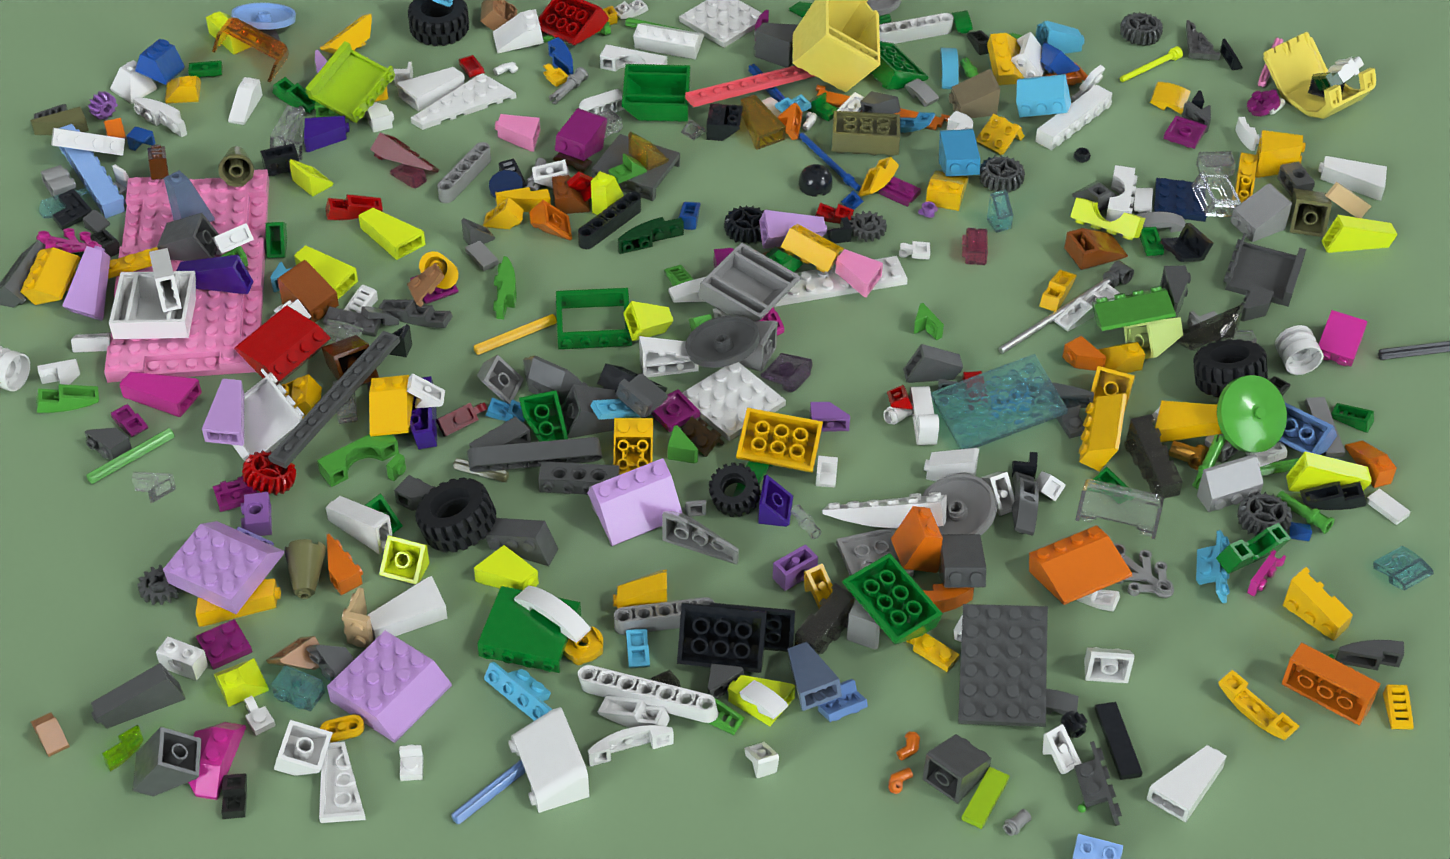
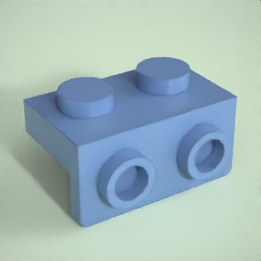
M853 679L840 683L842 697L818 705V711L829 722L837 721L846 715L857 713L861 709L868 707L867 699L857 691L856 683Z

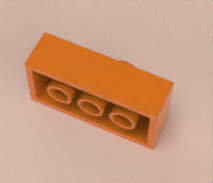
M1301 642L1289 660L1281 684L1360 726L1371 709L1381 683Z

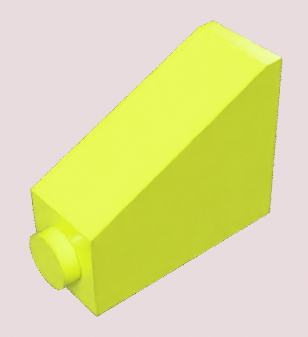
M599 171L591 180L592 213L600 214L624 196L614 176Z
M631 301L623 312L632 341L639 340V336L652 337L665 333L673 322L670 309L665 306Z
M505 545L474 567L476 582L499 589L501 586L524 590L527 586L536 587L539 584L538 570Z
M740 675L728 687V702L768 726H771L782 712L774 719L758 712L756 705L741 699L739 692L753 680H756L778 694L787 702L788 706L795 699V685L792 683Z

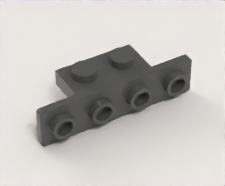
M1092 741L1090 744L1095 760L1074 766L1086 807L1108 801L1112 817L1117 826L1120 825L1118 817L1122 816L1119 804H1114L1112 798L1116 797L1113 785H1108L1106 780L1110 779L1107 766L1102 767L1101 761L1105 760L1101 747L1096 748L1095 742Z

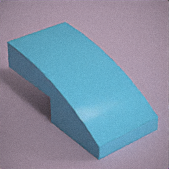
M802 94L792 100L787 97L775 104V107L781 113L793 103H797L802 112L811 108V103Z
M647 629L626 630L629 668L650 667Z

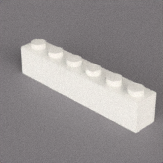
M1095 85L1071 103L1067 113L1056 114L1037 129L1035 142L1049 150L1060 146L1063 141L1069 139L1072 134L1079 131L1084 125L1090 123L1092 119L1111 106L1112 92Z

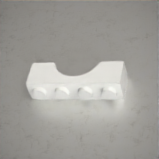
M606 44L600 55V69L616 72L625 67V64L667 65V56Z
M53 128L51 145L122 156L125 139L120 137Z
M1115 165L1111 189L1120 195L1110 197L1106 220L1115 221L1123 213L1132 214L1133 208L1129 207H1133L1134 197L1131 196L1135 195L1138 177L1135 175V168Z

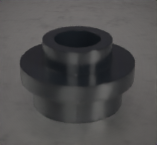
M1081 147L1074 152L1073 157L1076 161L1084 163L1090 160L1091 155L1088 149Z

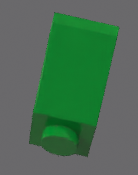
M265 223L267 258H286V223Z

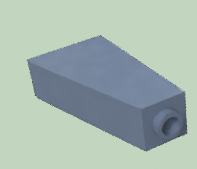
M177 171L164 178L174 221L201 212L209 222L215 220L189 178L182 172Z
M807 642L788 648L790 667L802 711L842 697L840 679Z

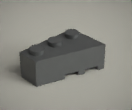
M496 518L493 529L485 537L492 550H498L501 546L505 545L519 557L546 566L551 564L558 551L555 540L546 522L543 520Z

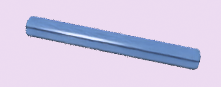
M519 760L451 814L453 821L456 824L462 823L523 775L525 769L522 761Z

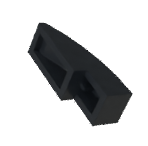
M1338 481L1300 490L1303 503L1312 509L1344 510L1366 506L1365 495L1360 482L1341 486Z

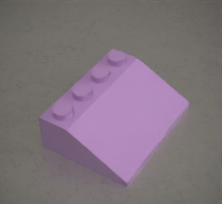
M663 458L593 485L587 492L611 546L661 527L662 514L665 511L682 513L672 476Z

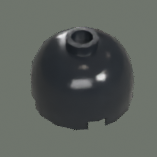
M812 164L802 170L799 176V186L804 194L817 197V194L823 193L822 196H824L832 189V174L825 166Z

